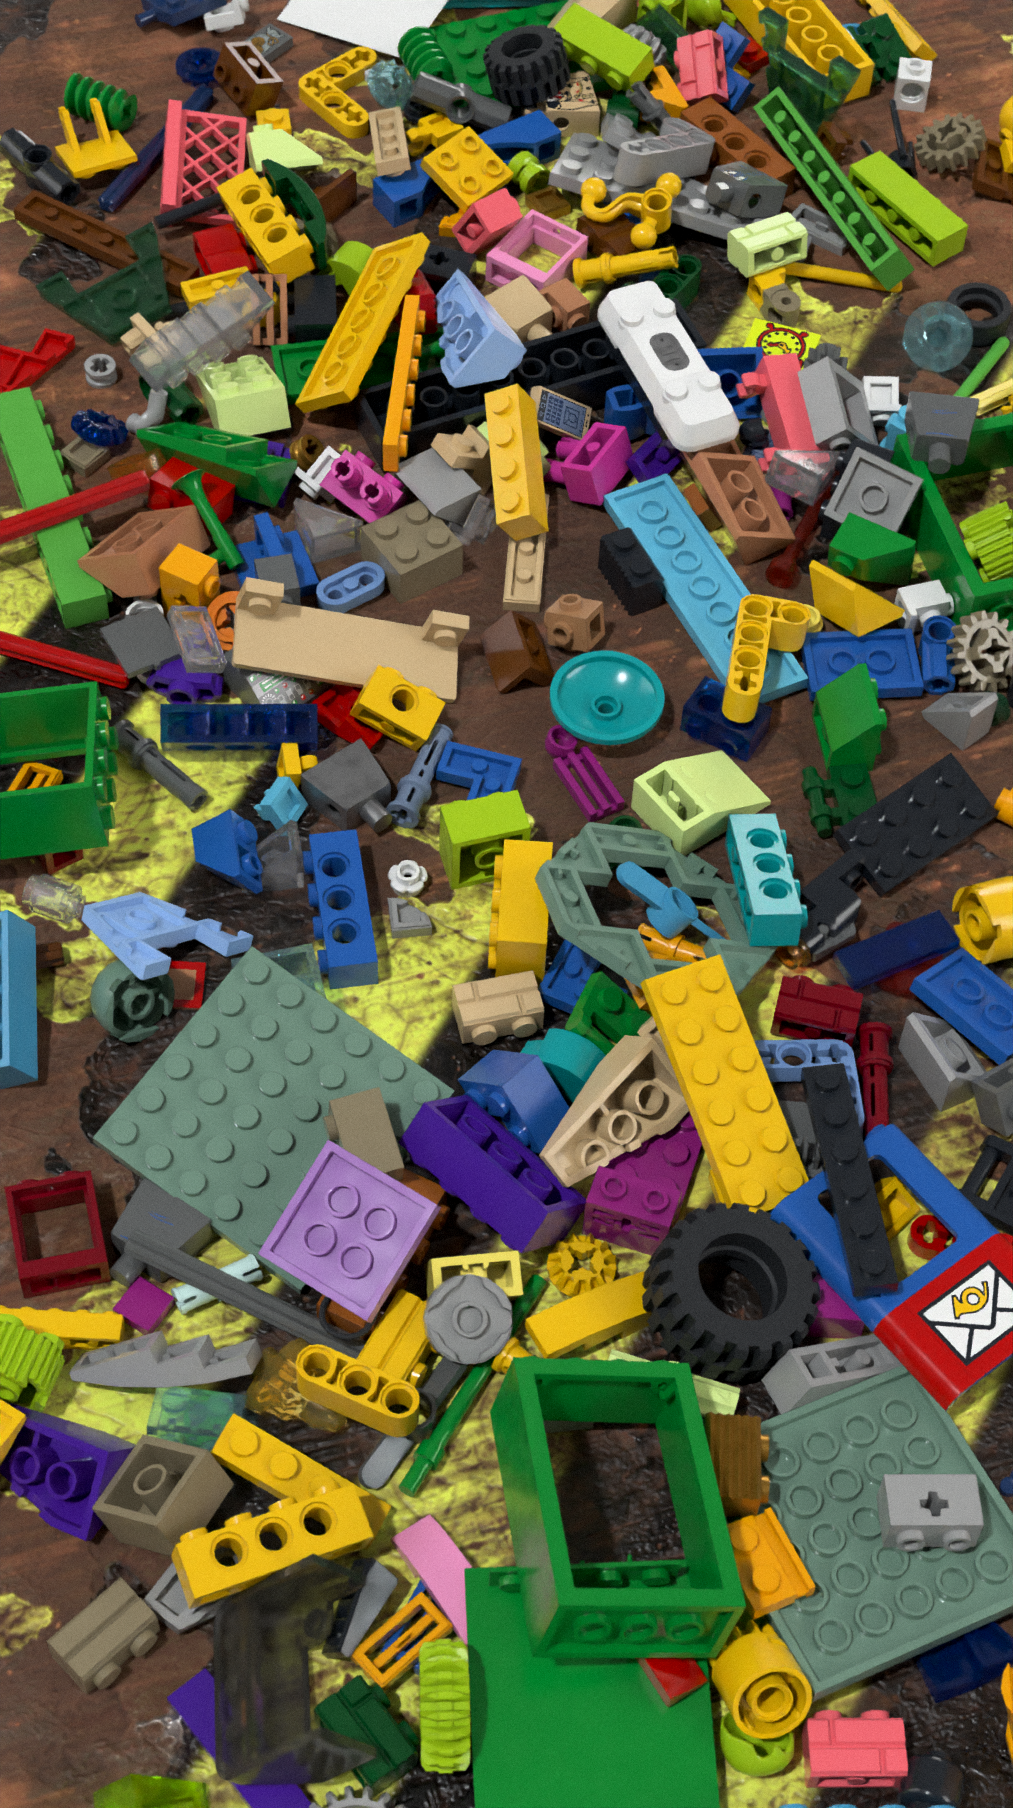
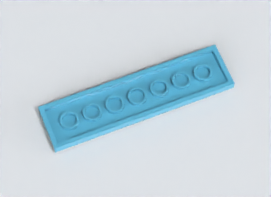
M668 473L604 495L603 506L618 529L621 530L629 527L633 530L664 577V585L662 586L664 598L725 688L739 605L743 597L751 595ZM768 648L763 686L758 705L807 687L808 676L791 652Z

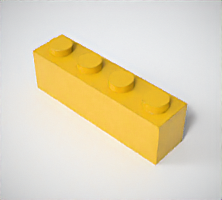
M518 384L486 393L484 395L496 523L515 541L548 532L536 402Z

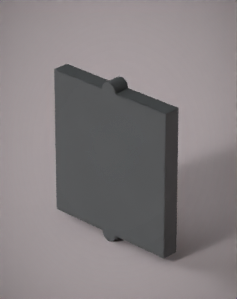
M158 607L133 616L128 614L125 616V619L100 628L102 637L128 679L152 669L160 670L162 665L186 656L184 648Z

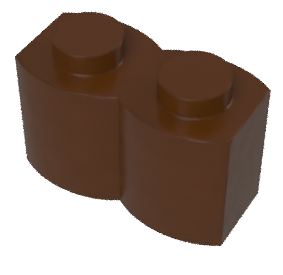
M607 203L599 208H605L611 203ZM624 213L607 223L595 222L585 215L577 218L576 231L588 236L587 251L596 255L597 258L601 257L602 253L621 256L650 250V248L646 250L638 249L633 245L630 234L636 224L629 222Z

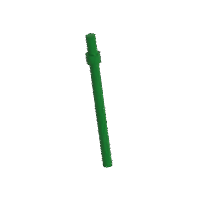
M531 1275L523 1288V1295L518 1297L512 1305L513 1315H511L512 1330L510 1338L514 1337L546 1286V1281L539 1275ZM496 1355L485 1362L475 1364L429 1439L421 1441L413 1454L414 1463L398 1486L399 1490L405 1495L414 1497L429 1471L436 1470L446 1454L444 1447L493 1371L491 1366Z

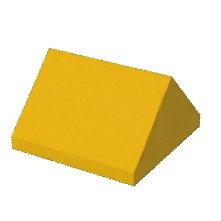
M812 560L809 565L815 608L822 616L857 637L863 636L902 617L904 609L815 560Z

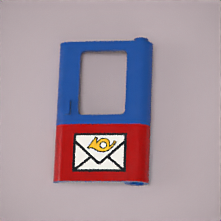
M879 1124L864 1139L868 1162L874 1159L883 1161L954 1235L956 1241L905 1280L899 1282L897 1292L853 1297L835 1219L818 1201V1198L828 1191L823 1171L780 1201L771 1211L770 1219L778 1225L783 1222L792 1229L789 1234L795 1241L801 1239L808 1250L805 1257L807 1261H814L817 1273L938 1404L947 1411L961 1395L1013 1356V1245L895 1124L887 1126Z

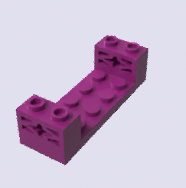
M690 1111L668 1132L662 1135L656 1134L642 1142V1146L632 1152L626 1151L610 1160L609 1164L605 1167L598 1166L585 1204L583 1235L587 1236L592 1233L596 1239L647 1255H653L677 1223L703 1146Z

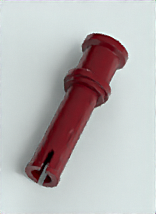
M882 1022L864 1023L856 1029V1039L860 1042V1057L856 1060V1066L859 1073L863 1076V1142L866 1135L877 1125H889L888 1075H890L894 1068L893 1058L889 1056V1041L893 1038V1029L890 1025Z

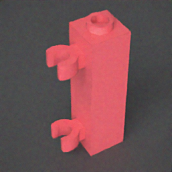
M797 354L763 356L755 372L742 374L741 379L743 383L736 384L740 399L751 398L759 394L774 447L763 450L765 458H758V464L763 473H772L781 469L782 474L788 475L795 485L800 487L813 486L819 483L830 464L826 452L819 448L814 441L797 374L801 370Z

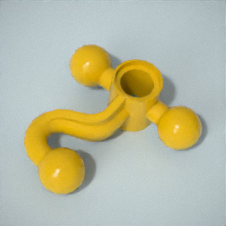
M664 173L657 179L656 188L649 189L644 194L635 192L622 194L607 207L597 208L594 204L604 200L607 188L603 180L598 177H591L586 179L581 186L580 192L583 197L581 208L585 216L595 222L607 223L623 213H629L640 218L641 223L633 227L630 238L635 247L646 250L655 244L657 234L667 231L670 227L672 199L680 194L682 183L676 174Z

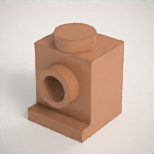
M567 278L539 290L540 294L552 307V327H556L561 332L589 324L590 301Z

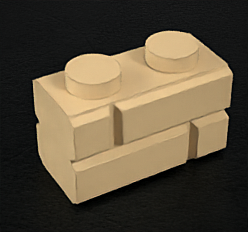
M532 970L452 985V1008L463 1044L474 1042L477 1045H486L495 1041L497 1037L512 1034L516 1037H527L534 1034L538 1029H543L544 1006Z

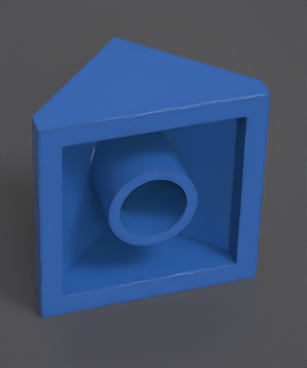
M763 347L697 349L709 370L719 375L721 389L733 407L737 418H762L761 410L763 407L759 394L751 398L740 399L736 384L743 383L741 379L742 374L755 372L763 358Z

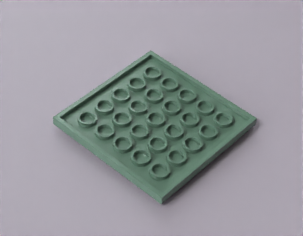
M251 946L93 1137V1142L142 1179H148L171 1196L180 1198L209 1217L214 1232L244 1254H253L259 1265L301 1294L307 1286L306 1283L258 1253L328 1140L323 1117L329 1115V1101L379 1087L402 1161H404L409 1152L398 1142L423 1103L451 1098L454 1096L455 1091Z
M903 1365L761 1422V1434L769 1435V1455L767 1462H761V1475L769 1476L770 1487L768 1503L760 1504L757 1515L764 1513V1510L769 1507L772 1508L816 1586L813 1595L797 1598L794 1603L763 1616L767 1623L772 1625L778 1637L785 1642L807 1678L812 1690V1702L1013 1612V1514L948 1412L938 1404ZM884 1474H976L984 1526L975 1547H969L961 1551H949L944 1547H923L916 1551H902L898 1547H883L876 1496ZM725 1516L727 1524L742 1519L740 1517Z

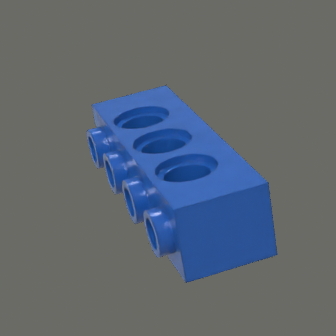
M357 830L310 834V851H302L305 875L312 874L314 883L307 884L310 908H318L319 916L312 917L315 941H323L324 950H317L320 975H328L330 989L378 984V959ZM341 941H348L349 943L342 944V943H339V942H341Z

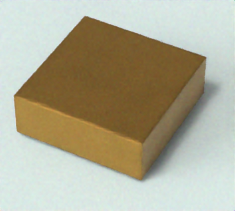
M549 186L525 195V205L530 211L533 209L553 220L570 214L571 204L555 186Z

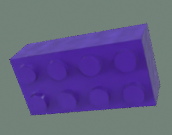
M468 1095L424 1102L398 1142L409 1152L410 1159L416 1165L428 1169L440 1180V1186L446 1192L458 1196L470 1207L471 1214L479 1221L493 1227L501 1235L502 1242L514 1251L525 1253L556 1244L557 1240H564L585 1209L586 1198L572 1186L563 1187L537 1155Z

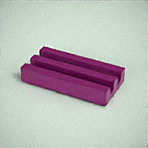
M588 746L580 748L579 754H575L574 751L570 752L564 760L561 757L553 759V769L588 822H594L624 809L625 801ZM570 768L574 769V771L582 781L584 788L586 789L588 794L592 796V798L594 799V801L600 809L595 810V808L593 807V805L591 804V802L589 801V799L587 798V796L585 795V793L583 792V790L581 789V787L569 771ZM591 776L594 778V780L596 781V783L598 784V786L610 802V805L601 793V791L599 790V788L597 787V785L595 784V782L593 781V779L591 778Z

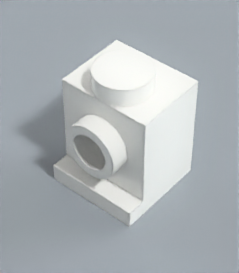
M940 580L901 587L897 590L894 604L905 610L902 617L896 619L900 629L912 628V633L914 634L916 631L923 630L924 623L928 618L937 615L949 616L954 614L953 598L949 593L945 592Z

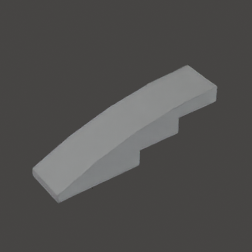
M161 1330L82 1353L69 1374L72 1381L114 1387L166 1388L207 1384L252 1374L263 1353L256 1338L215 1350L209 1334L168 1346Z

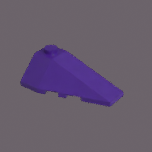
M6 1402L25 1414L27 1419L1 1463L0 1473L12 1484L10 1489L20 1498L26 1497L41 1511L39 1516L48 1525L84 1541L92 1540L104 1524L92 1510V1507L136 1444L95 1428Z

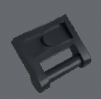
M987 1135L980 1145L981 1154L962 1188L958 1190L994 1227L1013 1236V1144L995 1135ZM1002 1160L1008 1163L989 1200L986 1201L977 1195L995 1162Z

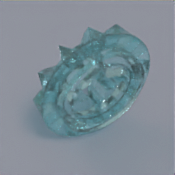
M394 59L388 62L381 60L368 73L367 83L369 91L381 106L387 109L400 106L401 110L404 109V105L407 103L413 89V79L411 75L405 72V65H396ZM391 77L393 78L394 84L399 85V87L395 91L393 89V85L387 82Z

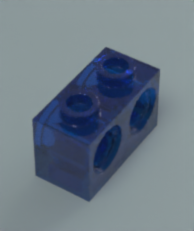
M705 676L683 706L680 730L686 732L694 739L702 740L723 750L729 756H735L747 762L769 731L772 708L759 702L756 715L751 721L745 723L731 721L722 712L725 685Z

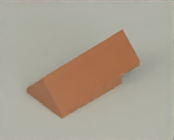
M734 439L698 451L685 452L679 450L684 465L721 523V527L745 566L791 545L796 540L755 456L742 455Z

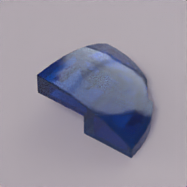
M992 1621L914 1656L918 1669L935 1703L961 1695L1003 1674L1008 1663H1010L1012 1668L1013 1638L1002 1627Z

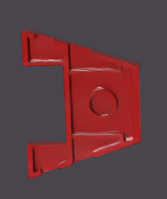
M45 328L31 352L0 345V393L31 386L75 348V336Z

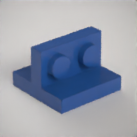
M268 512L253 515L255 540L235 545L245 562L241 567L233 570L240 589L246 577L255 579L254 559L292 554L300 586V597L316 594L319 580L298 531L282 533L279 525L273 526Z

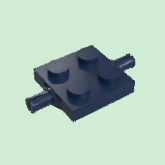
M141 0L143 10L145 11L136 14L134 18L137 26L140 28L159 21L166 22L174 27L227 5V0Z

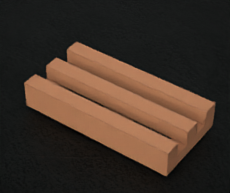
M252 274L253 345L288 344L287 274ZM259 281H266L267 338H260ZM273 281H280L281 338H274Z

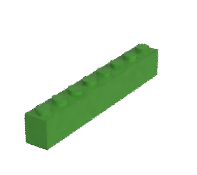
M778 86L753 108L867 267L885 289L889 291L915 269L782 89Z
M30 387L0 393V447L24 512L74 494L69 475L62 476L61 471H64L61 453L59 449L52 450L51 446L55 445L50 424L43 425L42 421L46 420L42 402L40 399L34 401ZM83 515L32 533L66 629L108 619L107 603L113 602L111 590L82 570L78 565L77 560L93 548L88 527L81 528L80 525L83 522Z

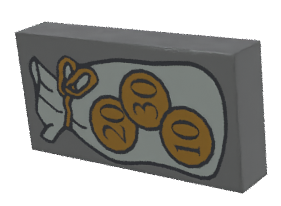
M271 23L244 40L251 41L268 63L293 47V37Z

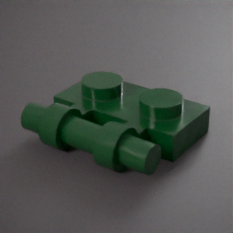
M887 13L861 22L857 28L858 35L852 25L845 28L863 51L868 55L867 48L873 58L871 59L874 63L871 87H875L883 81L879 75L880 72L886 83L896 80L900 57L912 58Z
M866 763L830 766L826 775L827 780L818 777L817 769L813 766L802 770L804 781L801 783L803 796L809 800L811 807L808 812L810 823L816 827L819 837H829L833 833L832 826L840 825L841 828L877 803ZM824 798H832L834 807L831 808L829 805H826Z

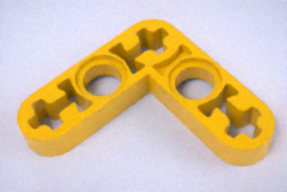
M356 47L305 74L298 82L299 99L347 138L359 139L368 134V112L347 96L344 91L364 81L366 70L377 67L376 52L369 47ZM333 74L345 75L341 78L331 77V75ZM329 104H339V105H341V106L338 107V108H329V107H327V105H329Z

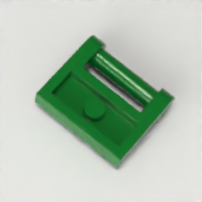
M600 971L590 975L565 1025V1029L586 1038L607 1055L615 1045L591 1025L592 1022L617 1044L625 1035L640 1036L637 1031L651 1016L645 1010L639 1009L637 1003Z

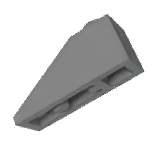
M875 1334L790 1349L762 1378V1382L779 1412L783 1414L899 1367L902 1364Z

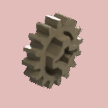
M958 113L956 117H951L947 114L943 121L940 122L934 119L933 126H924L922 128L924 134L917 135V143L914 144L920 165H926L928 171L937 167L938 172L942 173L945 168L955 171L959 164L965 167L968 166L967 160L970 158L978 159L977 151L985 150L984 142L987 141V137L981 120H975L974 115L970 114L964 118L962 113Z
M985 610L973 612L968 616H962L959 618L961 625L952 626L951 628L955 639H949L946 642L948 646L953 648V653L946 655L947 660H954L955 666L950 671L951 674L960 673L959 685H969L970 692L972 693L997 692V689L1006 688L1008 686L1006 679H1011L1013 673V631H1007L1006 629L1009 620L1007 618L998 620L997 612L986 613Z

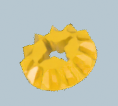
M573 1232L568 1238L562 1241L557 1240L554 1248L548 1254V1276L552 1284L560 1292L567 1296L575 1297L613 1282L616 1274V1255H613L610 1251L607 1241L601 1242L595 1239L592 1233L587 1236H577ZM592 1256L589 1271L582 1267L571 1273L575 1262L573 1257L583 1260L586 1257Z

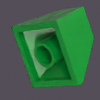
M849 512L829 545L827 566L832 567L841 575L852 576L859 580L908 586L912 577L916 541Z

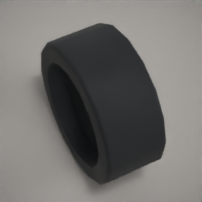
M977 282L962 284L952 290L947 299L944 312V327L948 334L958 342L980 347L992 345L999 337H1003L1008 329L1011 316V302L1004 292L992 285ZM980 308L991 313L995 319L976 321L964 316L960 310Z

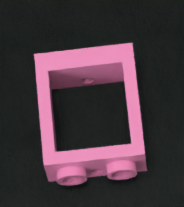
M532 209L486 255V281L501 288L524 275L539 291L564 278L570 280L574 276V258L580 257L582 260H587L588 236ZM532 243L562 257L547 273L518 259Z

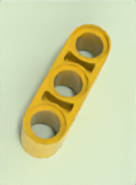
M309 1345L298 1354L296 1360L297 1389L306 1399L389 1436L404 1437L412 1433L417 1427L419 1421V1393L409 1382L324 1345ZM315 1368L323 1369L327 1372L321 1377H311L306 1374L309 1370ZM354 1386H361L368 1390L365 1394L358 1396L347 1392L348 1389ZM395 1404H401L408 1407L409 1410L402 1414H396L388 1410V1408Z

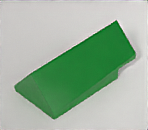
M184 422L137 429V438L157 469H160L167 461L175 457L199 469H205V472L234 484V495L275 508L297 468V460L267 454V439Z

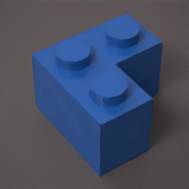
M492 1050L458 1079L465 1091L464 1095L472 1098L490 1115L500 1116L508 1131L534 1153H541L569 1110V1106L538 1055Z

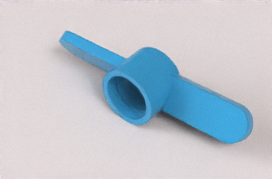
M628 861L618 866L616 871L618 881L650 905L646 910L648 919L663 936L673 939L688 925H691L708 938L725 939L697 918L698 910L685 892L676 887L668 888L634 862Z

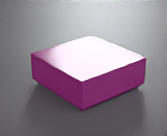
M138 1276L112 1310L118 1314H123L126 1324L147 1335L156 1330L174 1307L175 1298Z

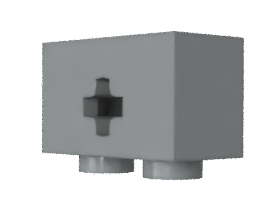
M884 1474L876 1496L883 1547H898L902 1551H916L923 1547H944L949 1551H961L969 1547H975L984 1526L976 1474Z

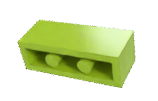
M575 2L553 27L562 35L567 59L570 58L580 64L587 73L591 75L597 74L616 90L622 89L627 92L630 89L634 93L630 86L637 81H643L654 68L653 51L650 46Z

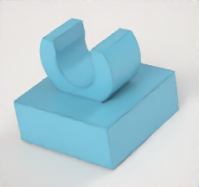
M277 777L271 788L265 790V797L261 803L256 804L254 809L262 820H270L278 832L290 833L308 806V803L290 777Z

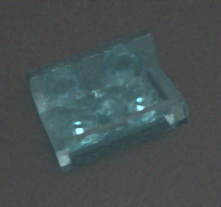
M177 1386L156 1388L146 1426L147 1435L206 1449L211 1452L231 1415L234 1413L244 1419L247 1408V1395Z

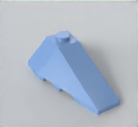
M457 269L436 295L438 323L443 326L444 333L439 338V346L445 350V357L440 360L441 370L450 385L455 388L504 379L511 370L518 367L527 350L515 332L467 276Z

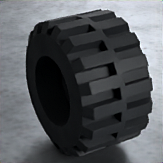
M527 25L506 31L501 36L493 39L491 44L487 45L483 54L492 93L497 101H502V104L528 106L538 102L541 103L557 95L558 91L563 90L567 86L566 83L571 78L562 35L552 27L547 28L546 25Z

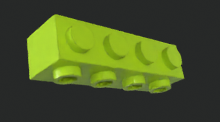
M878 151L850 165L848 179L878 220L931 266H935L963 251L968 225L883 152Z

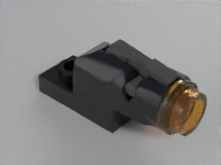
M851 848L800 890V904H805L807 907V927L800 930L798 945L778 946L775 951L778 960L788 969L795 970L797 967L807 966L812 961L816 962L830 954L834 949L855 938L856 929L854 925L857 921L861 899L853 890L863 879L861 872L865 856L856 848Z

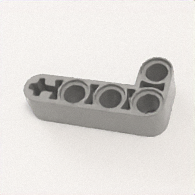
M666 117L663 119L659 136L621 144L613 178L623 185L634 187L656 183L657 179L664 173H674L679 178L705 174L710 162L715 138L682 119Z

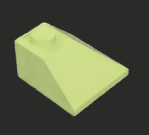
M273 124L253 126V132L246 134L250 168L253 169L256 175L263 174L261 161L267 158L287 167L291 171L317 168L323 164V159L320 155L284 130H273Z

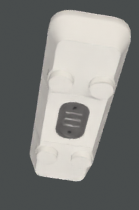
M645 281L610 291L600 304L597 314L598 320L606 332L605 344L662 440L669 439L675 448L685 452H693L735 439L738 435L740 424L733 407L721 389L720 377L717 373L709 370L678 320L674 302L665 298L658 285L652 281Z

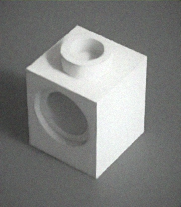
M900 57L893 98L896 101L898 110L924 113L930 85L932 61Z

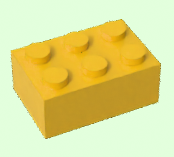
M504 839L503 855H495L488 969H496L495 977L532 970L538 987L544 978L549 911L535 881V877L540 867L547 860H552L553 842Z

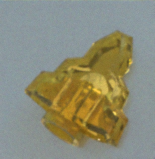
M299 1337L284 1346L280 1352H277L272 1347L264 1349L252 1374H248L253 1379V1382L242 1398L241 1404L260 1416L270 1412L284 1421L300 1418L312 1428L337 1433L347 1422V1417L306 1399L297 1389V1356L302 1349L309 1345ZM315 1368L309 1370L306 1374L311 1377H321L325 1375V1371Z

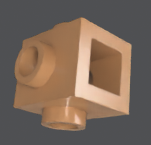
M563 594L545 612L544 627L547 629L548 644L563 647L568 651L579 650L589 652L605 635L603 602L581 598L577 594Z

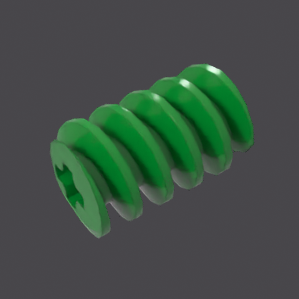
M416 26L405 32L398 43V55L414 82L419 72L423 71L454 83L452 75L453 66L432 31L426 26Z
M78 72L70 76L64 93V104L69 114L95 123L90 107V99L97 98V101L100 102L107 128L124 132L131 126L137 112V97L135 94L128 97V92L125 89L120 88L117 90L112 84L105 86V83L101 80L94 83L92 77L87 76L83 79L82 74Z

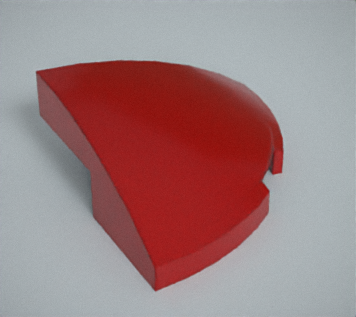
M335 684V686L310 704L307 712L314 719L350 743H354L361 738L370 750L383 735L382 732L349 714L362 688Z

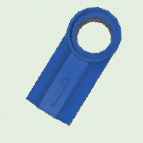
M941 615L932 616L925 621L918 647L919 656L921 657L923 689L928 691L929 695H943L948 691H953L955 687V674L950 672L955 663L954 660L946 659V655L953 653V648L948 646L946 642L949 639H955L951 628L956 626V624L948 617Z

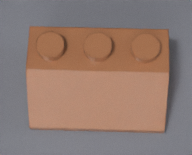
M195 505L137 513L77 560L82 570L121 598L138 596L140 600H145L156 596L160 592L159 567L178 543L200 553L211 544Z

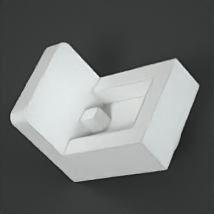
M232 0V2L227 3L225 6L205 13L204 21L207 31L215 29L216 32H225L231 30L234 25L244 24L245 12L249 11L248 0Z
M864 376L862 384L873 425L886 426L893 413L898 414L899 409L902 407L899 404V377Z
M328 445L306 473L297 467L294 473L303 480L299 487L314 500L321 495L329 503H332L335 497L319 484L330 471L333 461L341 455Z

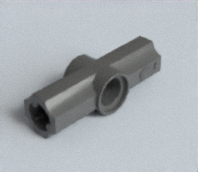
M420 71L417 75L410 95V100L446 114L454 123H469L487 131L508 123L511 113L510 106L475 93L472 87L467 84H453L423 71ZM457 99H463L468 102V105L460 108L455 106L453 102Z

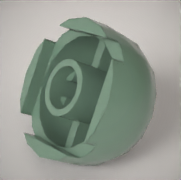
M117 959L108 964L97 975L92 985L90 1003L93 1016L106 1032L126 1043L141 1041L153 1035L159 1029L158 1026L153 1024L160 1020L162 1014L167 1017L170 1014L175 997L173 980L168 974L141 980L120 959Z

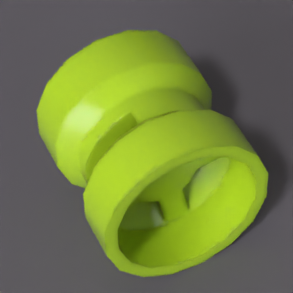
M522 151L509 162L508 167L514 173L511 180L515 184L520 185L521 190L526 195L550 186L548 181L551 172L544 165L539 164L538 159L531 152Z

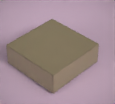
M85 433L80 434L60 451L63 464L85 478L111 458L110 449Z

